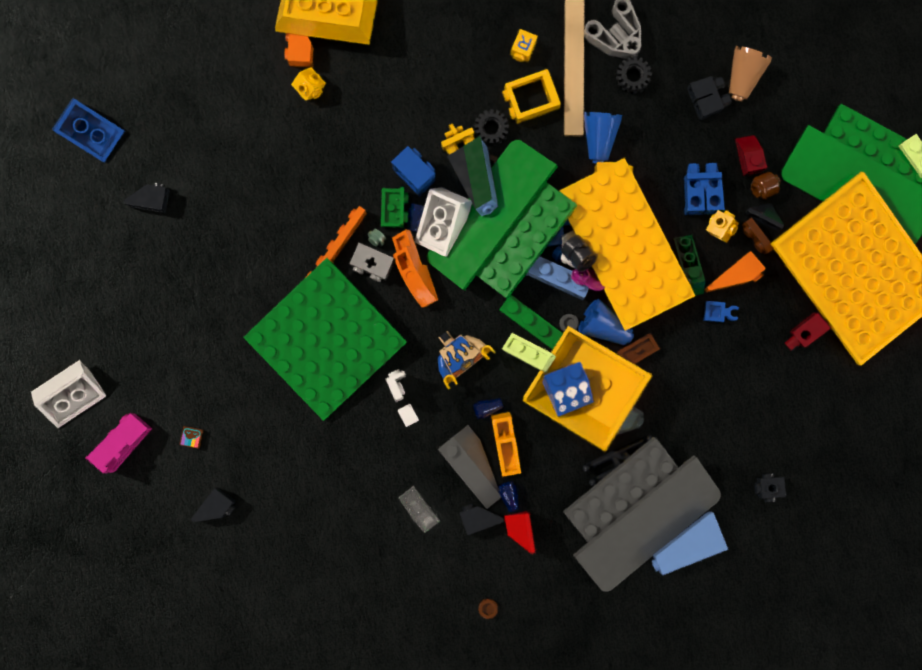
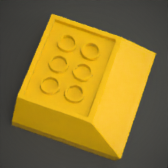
M281 0L275 30L282 33L369 45L378 0Z
M568 326L551 352L556 356L546 373L541 370L539 371L524 395L523 401L606 452L652 378V375ZM581 362L589 380L594 403L558 417L542 383L544 375Z

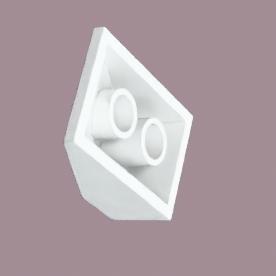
M442 187L429 189L415 243L445 257L448 256L468 219L472 205L471 200Z

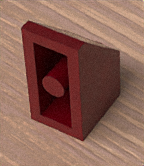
M755 135L735 139L743 176L763 172L767 165L763 148Z

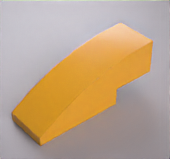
M506 412L491 415L502 477L520 474L521 468L511 414Z

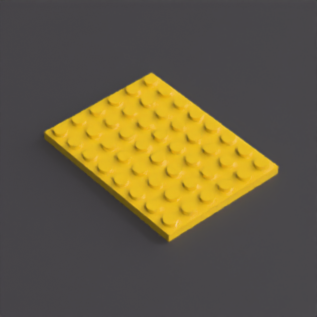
M864 172L857 174L771 243L772 247L858 365L864 364L922 317V254Z

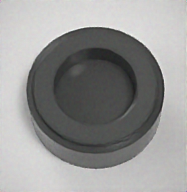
M566 314L560 319L559 326L563 332H565L568 326L577 330L579 321L573 314Z

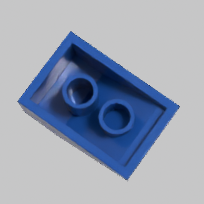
M74 98L71 99L52 129L102 162H105L124 133V130Z

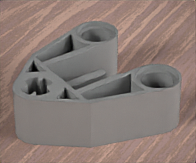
M616 0L612 14L620 25L618 23L613 25L609 29V33L598 21L591 20L585 26L584 38L610 56L625 59L631 57L632 59L638 55L641 48V25L630 0ZM622 5L626 10L620 11L617 6ZM588 29H595L597 34H590Z

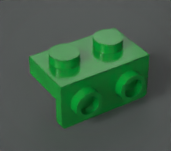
M400 187V189L382 188L381 227L404 228V222H408V211H405V204H408V192H405L404 187Z

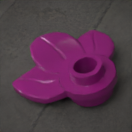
M574 269L571 273V278L578 285H586L590 289L598 291L605 288L600 283L594 270L587 269L586 271L578 272Z

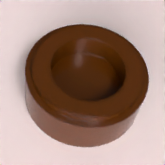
M489 598L482 600L479 604L480 615L485 619H491L496 616L498 612L497 603Z

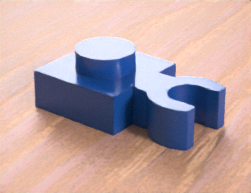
M705 301L704 321L724 322V317H727L730 321H735L738 317H733L731 310H738L739 307L731 306L725 308V302Z

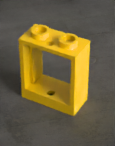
M548 69L506 83L504 91H502L505 101L510 103L511 108H509L511 118L515 119L517 124L555 111L561 105ZM541 79L549 103L520 113L512 89Z

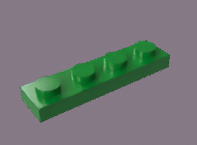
M512 295L509 296L499 309V311L552 350L563 335L562 332Z

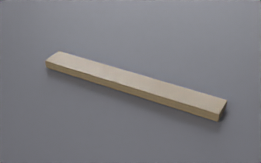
M565 0L564 136H583L584 0Z

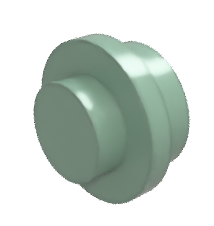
M374 229L368 233V240L372 245H384L386 237L382 232Z

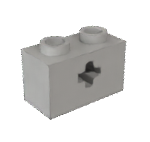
M358 243L350 265L353 267V271L362 275L366 272L371 275V279L381 282V279L387 280L395 259ZM372 260H374L376 266H371V268H369L367 262H372Z

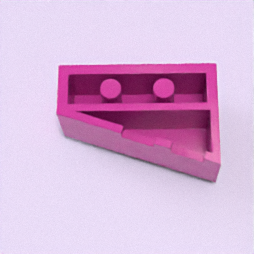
M130 413L123 416L119 421L120 424L111 430L107 437L86 457L102 473L115 472L151 431L152 428L136 414Z

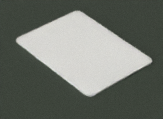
M411 404L398 409L406 427L419 420Z

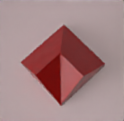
M524 511L506 515L507 535L530 553H535L529 513Z

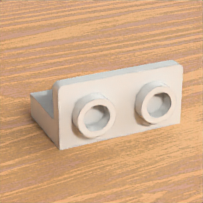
M396 370L388 374L389 378L386 381L395 401L398 402L403 399L402 395L405 392L401 383H396V381L405 378L406 374L404 371Z

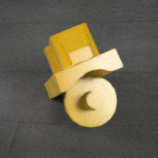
M450 124V131L444 133L448 139L441 142V147L443 151H447L450 155L458 150V144L462 142L464 145L474 140L472 127L463 131L462 126L455 128L453 124Z

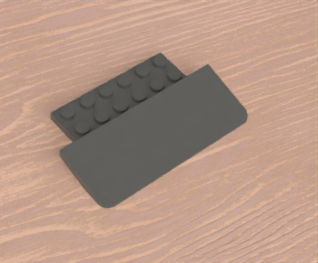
M653 437L563 511L588 542L574 554V557L602 591H610L720 500L721 492L697 457L693 455L683 465L678 467L659 441Z

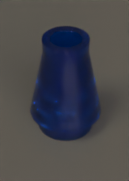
M411 203L410 208L408 207L407 230L418 232L425 206Z
M497 398L477 401L476 404H473V408L478 419H485L498 410L503 409L501 399Z
M512 481L499 485L498 493L505 503L508 512L518 510L516 485Z

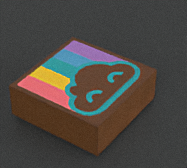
M183 426L180 445L200 449L203 430Z

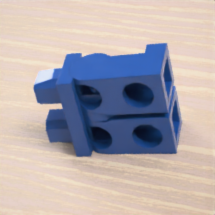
M697 163L688 165L687 174L684 177L685 215H700L703 212L704 214H716L717 210L721 212L725 210L721 179L722 172H718L717 163L706 164V173H699V164Z

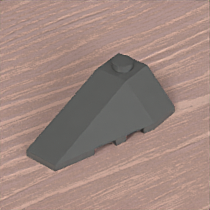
M467 425L438 450L484 507L488 509L501 498V494L482 443L469 425Z

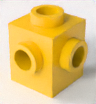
M310 67L300 71L291 85L307 101L312 98L317 99L323 93L322 89L326 83Z
M717 210L716 214L711 216L706 230L712 236L727 243L730 237L737 232L739 223L734 219L735 215L726 210L724 213Z

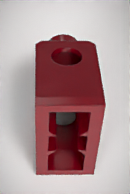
M812 313L790 331L792 337L785 342V345L791 351L800 345L805 348L827 332L830 327L818 313ZM805 330L807 336L803 339L801 333Z

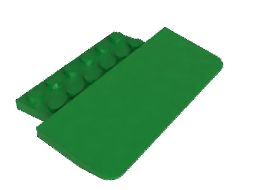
M843 104L838 106L824 133L810 125L806 127L782 169L781 175L786 182L821 201H825L857 174L864 172L912 242L916 244L922 235V179L899 148V145L908 139Z
M520 140L512 141L491 168L498 207L492 213L481 216L472 204L468 219L448 256L445 257L430 250L427 254L428 262L464 291L477 275L508 299L578 206L547 183V180L558 166Z

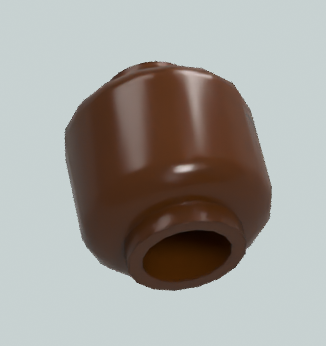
M767 171L753 179L751 184L752 193L755 197L765 200L779 192L781 180L778 175Z

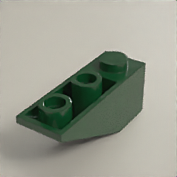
M693 236L673 238L676 259L694 294H704L705 278Z

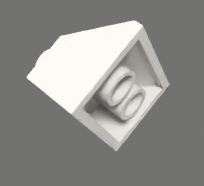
M80 360L31 392L34 405L57 428L106 397L91 371Z

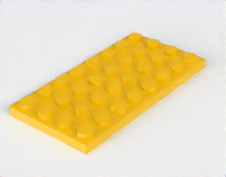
M625 158L559 191L578 205L568 220L575 234L580 235L598 255L592 268L602 286L605 287L604 291L624 331L695 296Z

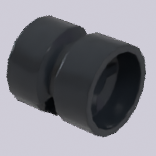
M575 235L568 239L561 249V253L571 261V264L578 272L589 269L598 258L595 251L588 246L587 242L580 235Z

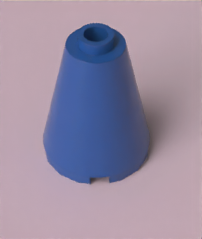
M584 112L589 159H593L592 163L608 161L622 115Z
M599 299L594 300L584 313L586 316L584 322L580 321L578 331L583 335L623 346L626 343L629 344L634 337L633 329L630 328L624 331L616 313Z

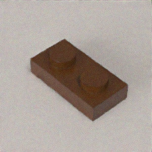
M752 217L742 224L743 232L748 238L751 237L755 242L754 246L758 252L766 255L774 249L769 239Z
M651 333L616 353L632 364H636L660 350Z

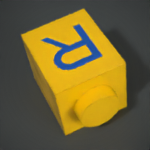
M520 29L511 49L513 58L520 62H528L538 36Z

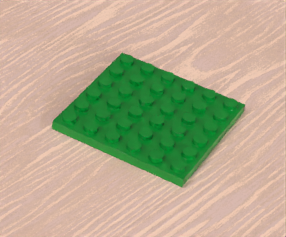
M328 257L243 337L323 421L407 343L404 337Z

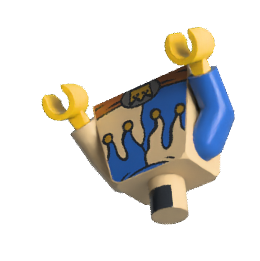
M448 331L442 334L439 339L445 347L439 351L438 367L446 387L450 389L448 385L450 382H455L457 385L456 378L483 358V356L489 360L490 358L487 354L490 351L495 354L494 349L483 343L480 339L469 335H459L454 339Z

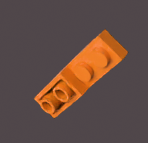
M404 230L392 238L396 248V253L393 254V257L408 289L420 306L425 308L438 301V297L428 267L421 263L411 230Z

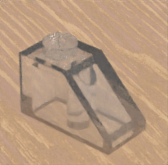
M414 486L399 497V500L414 522L424 533L440 521Z

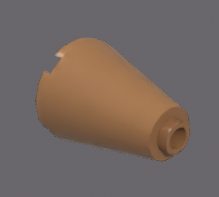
M736 46L729 94L732 95V99L742 102L743 99L749 97L770 64L771 56L767 55V58L762 57L763 53L747 47H742L740 50Z

